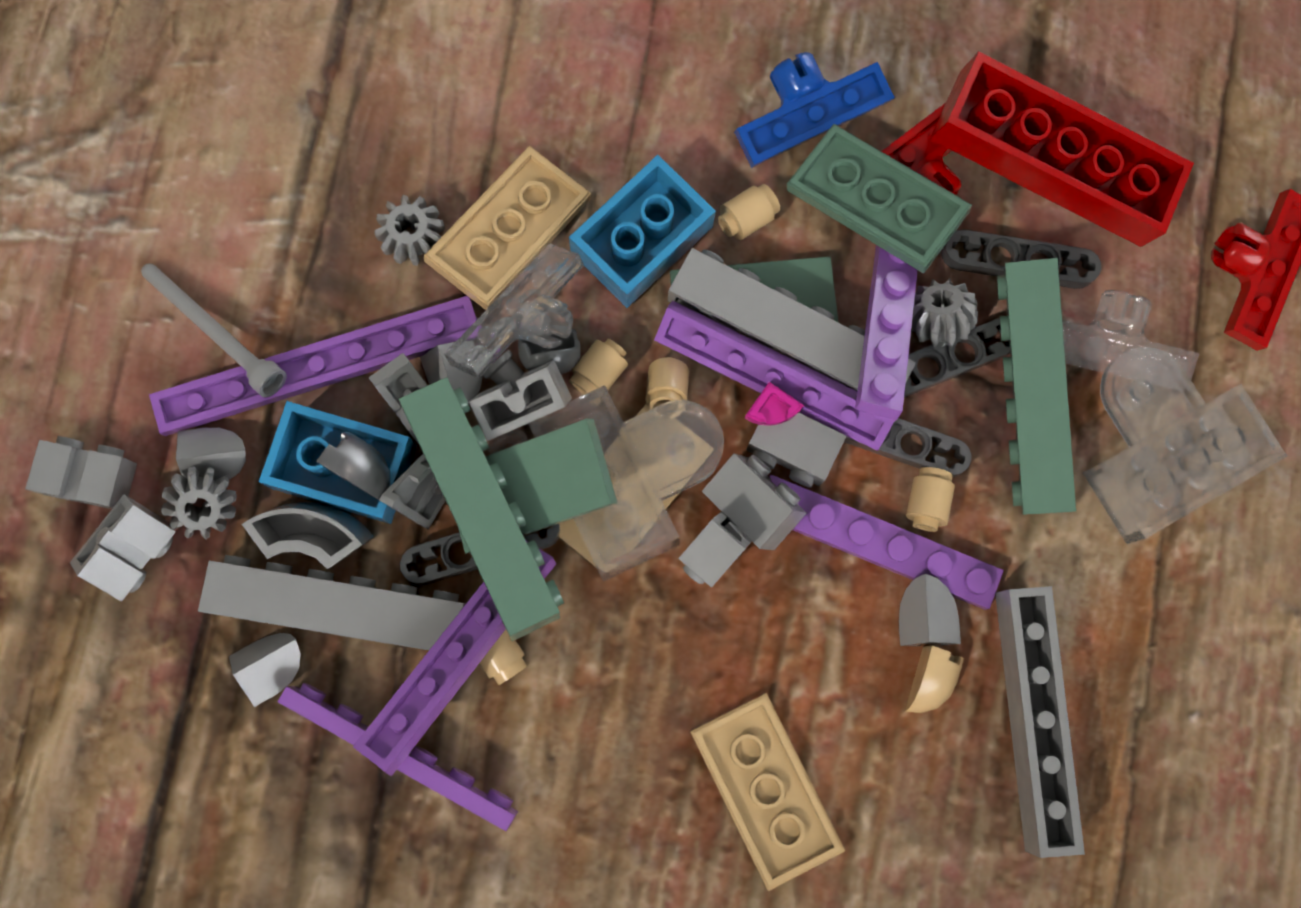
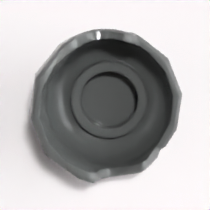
M541 326L529 328L518 334L519 358L523 366L529 371L555 360L561 375L570 372L580 360L581 345L577 332L573 328Z

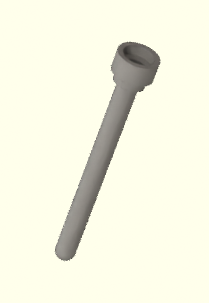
M149 263L142 267L141 274L148 282L247 371L249 385L259 395L265 398L270 397L282 388L287 374L274 361H266L254 356L154 264Z

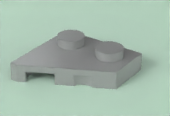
M422 454L381 495L379 501L429 530L444 504L445 498L424 454Z

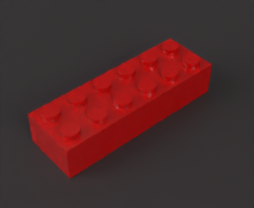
M979 51L960 71L930 140L1139 247L1166 234L1194 165L1193 162Z

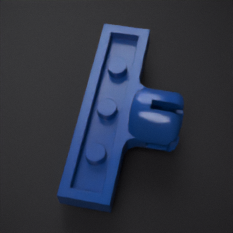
M809 52L796 54L797 59L793 61L788 58L779 63L771 72L770 79L781 100V107L734 131L750 167L753 168L828 132L833 124L841 126L891 102L895 97L879 63L876 62L836 82H829L823 77L813 54Z

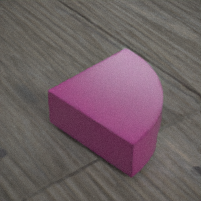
M769 382L745 415V419L758 425H779L795 417L804 405Z

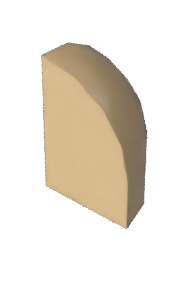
M924 646L905 712L924 713L937 709L948 700L958 682L964 658L953 656L950 651L935 646Z

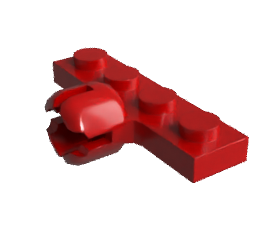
M944 103L881 152L957 195L962 186V181L943 161V158L952 150L930 140L946 104Z
M1292 189L1279 193L1263 234L1242 222L1237 223L1235 226L1227 227L1214 243L1218 248L1224 250V254L1214 248L1211 251V260L1214 265L1233 275L1241 283V290L1224 333L1256 351L1268 347L1301 264V194Z

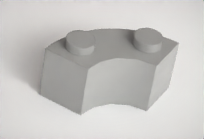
M314 502L285 504L261 513L242 524L267 559L282 552H301L316 558L327 569L346 558L374 537L360 521L341 509Z

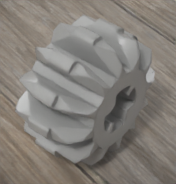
M403 194L400 200L401 205L396 207L394 203L387 201L386 207L389 214H377L376 220L382 227L376 229L374 233L377 240L383 242L380 248L385 255L394 253V260L399 264H402L409 256L412 264L418 266L420 261L419 255L423 253L425 255L431 249L430 246H433L441 238L439 233L445 230L443 220L437 219L439 211L436 206L426 207V201L421 196L411 204L408 196ZM410 226L411 229L416 230V232L410 234L408 231L404 230L405 228Z
M950 278L944 284H939L932 279L929 287L918 286L914 299L911 332L916 333L919 342L931 339L934 347L940 342H947L953 347L956 338L967 340L970 330L975 329V325L978 322L975 293L968 292L965 283L954 286Z
M194 466L188 469L187 478L177 473L173 475L171 480L173 487H165L163 490L162 498L167 502L161 508L163 515L173 516L169 523L171 530L184 525L186 527L184 535L187 539L192 537L194 530H200L205 540L210 537L211 527L223 532L227 526L225 519L234 518L236 508L231 504L236 501L237 494L234 490H226L229 485L227 476L213 480L214 469L212 467L207 468L205 476H199L198 470ZM197 498H202L206 500V502L202 504V507H196L193 505V503L196 502Z

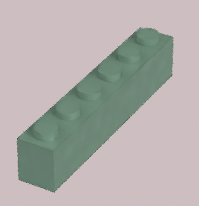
M1058 258L1005 263L1004 275H997L998 300L1006 299L1008 316H1000L1001 341L1009 340L1010 357H1003L1004 382H1012L1013 398L1006 399L1007 424L1015 423L1016 440H1009L1010 465L1018 464L1019 481H1012L1013 506H1021L1023 515L1076 512Z
M446 377L398 398L511 641L560 619L558 606L564 604L563 598L554 580L545 582L538 568L545 564L542 554L534 540L528 543L525 541L520 527L526 525L524 517L516 501L508 504L501 489L507 487L506 480L497 462L490 466L483 453L484 450L489 448L480 426L476 425L471 428L465 416V413L471 411V408L461 387L453 390Z

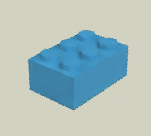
M657 155L569 236L570 251L578 261L628 308L713 228L716 210Z
M286 401L259 482L276 491L391 524L396 510L326 469L316 461L329 444L335 448L341 441V433L350 432L372 445L383 455L390 470L391 486L411 465L417 447L412 439L402 434Z

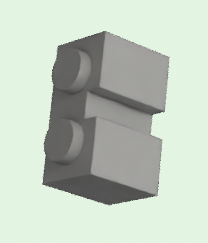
M555 360L521 375L515 381L518 386L516 389L512 388L508 380L479 393L469 401L487 441L566 407L572 397Z
M798 413L791 420L779 425H758L746 451L758 457L770 469H774L776 463L789 469V478L805 487H812V484L820 486L826 480L846 439V435Z
M58 436L56 443L39 440L25 489L50 497L112 509L123 494L129 496L137 463L124 458V450L106 445H98L96 452L82 450L84 442Z
M734 453L702 492L759 549L775 550L807 514L797 504L801 498L786 484L781 482L777 487L772 483V479L768 476L771 469L755 455L745 457Z
M123 494L71 560L70 564L78 577L122 602L129 592H135L142 585L146 577V571L143 570V567L150 558H160L169 550L173 542L172 536L176 531L174 529L171 530L169 523L165 519Z
M721 511L708 523L678 559L685 564L683 569L691 579L699 584H704L705 582L712 588L752 541Z

